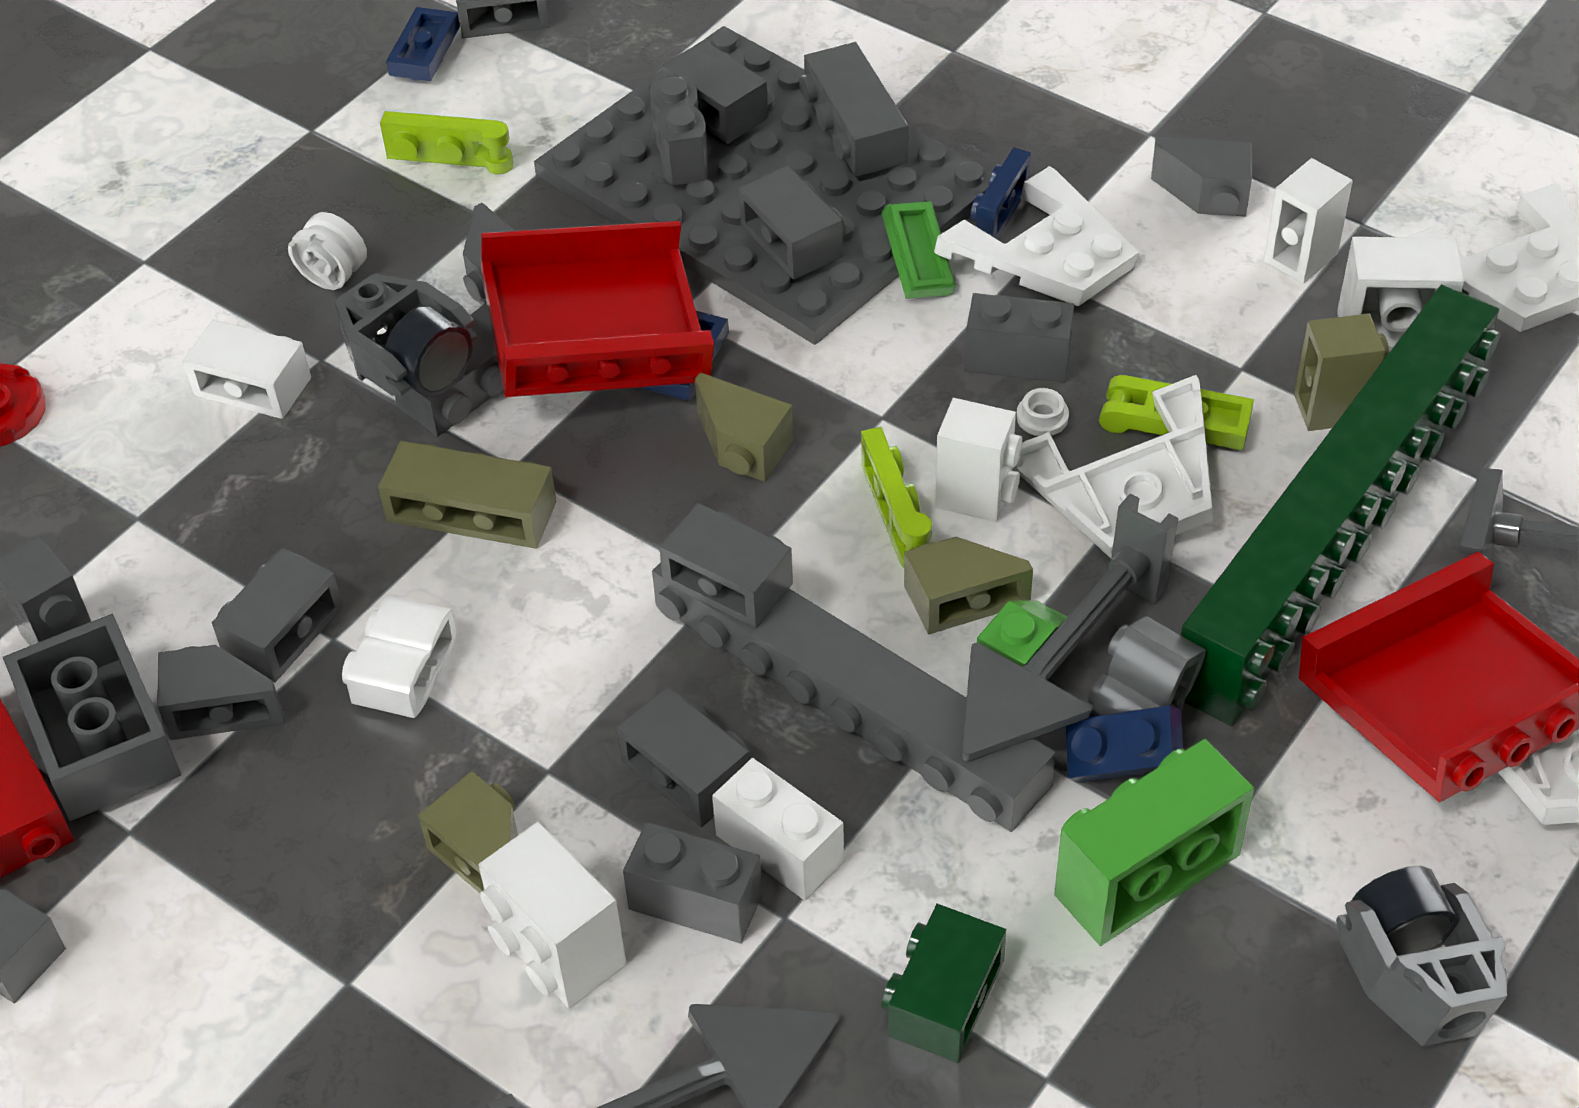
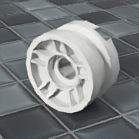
M320 212L314 214L308 220L303 230L298 231L292 238L293 240L288 244V253L294 266L309 281L324 289L336 290L342 288L351 277L352 272L357 271L367 258V248L359 233L344 219L332 213Z

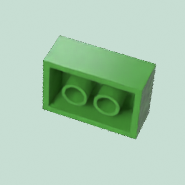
M1203 739L1186 751L1184 749L1173 751L1163 759L1154 771L1139 780L1132 778L1125 781L1113 792L1109 799L1091 810L1084 808L1077 811L1064 823L1060 834L1055 897L1101 947L1240 856L1254 787L1206 739Z

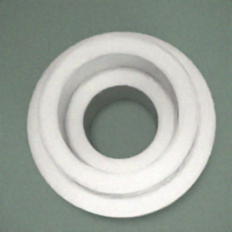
M1038 388L1031 390L1024 396L1017 407V422L1024 431L1035 436L1048 432L1050 435H1055L1061 432L1068 423V407L1063 397L1052 389Z

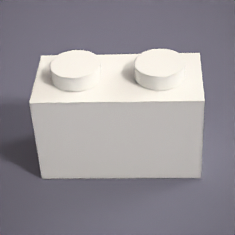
M1311 158L1278 185L1275 190L1263 262L1304 284L1332 260L1339 252L1353 180Z
M212 319L183 359L194 396L280 419L285 417L311 379L302 342L289 337L276 336L249 329L242 325H233Z
M952 399L937 435L936 508L997 522L1004 502L1013 503L1019 485L1020 473L1012 471V468H1015L1022 446V436L1014 434L1016 412L962 399Z
M751 758L712 795L716 836L731 847L760 855L761 869L804 901L844 862L843 822L754 758Z

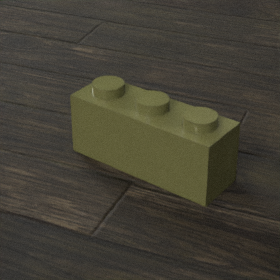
M401 440L378 486L386 522L534 549L538 548L557 502L550 466Z

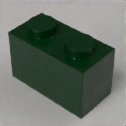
M936 903L927 924L918 922L912 931L906 949V958L910 960L903 975L894 972L885 988L881 1007L888 1010V1036L959 1063L1003 965L1007 929Z

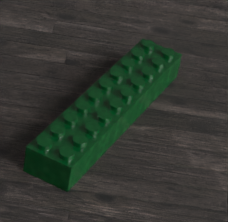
M1441 284L1182 625L1181 636L1206 650L1203 664L1190 692L1185 698V703L1231 727L1245 708L1253 711L1257 707L1265 693L1268 675L1272 670L1280 673L1285 668L1294 650V639L1299 633L1303 635L1310 633L1321 611V605L1319 604L1325 596L1333 599L1337 595L1347 574V569L1345 568L1350 561L1358 564L1362 560L1372 540V534L1370 533L1375 527L1383 529L1387 525L1397 504L1396 497L1399 493L1405 495L1410 493L1420 474L1421 466L1419 465L1423 460L1431 462L1435 458L1444 439V430L1447 427L1454 430L1465 413L1468 403L1466 401L1469 396L1477 398L1482 392L1490 374V369L1485 368L1484 363L1492 356L1500 338V332L1494 330L1500 308Z

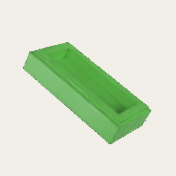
M932 201L887 204L881 214L905 298L951 295L956 288L949 260L934 253L937 237L941 235Z

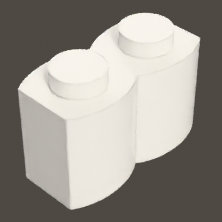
M392 595L388 596L379 610H373L370 613L365 627V639L356 652L351 651L344 662L342 680L344 684H347L351 703L415 718L424 707L432 690L435 677L444 667L454 646L457 631L452 609Z

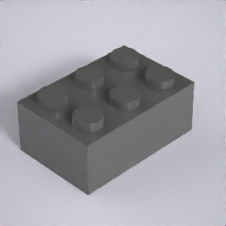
M113 613L3 656L4 663L46 771L69 821L181 776L166 734Z

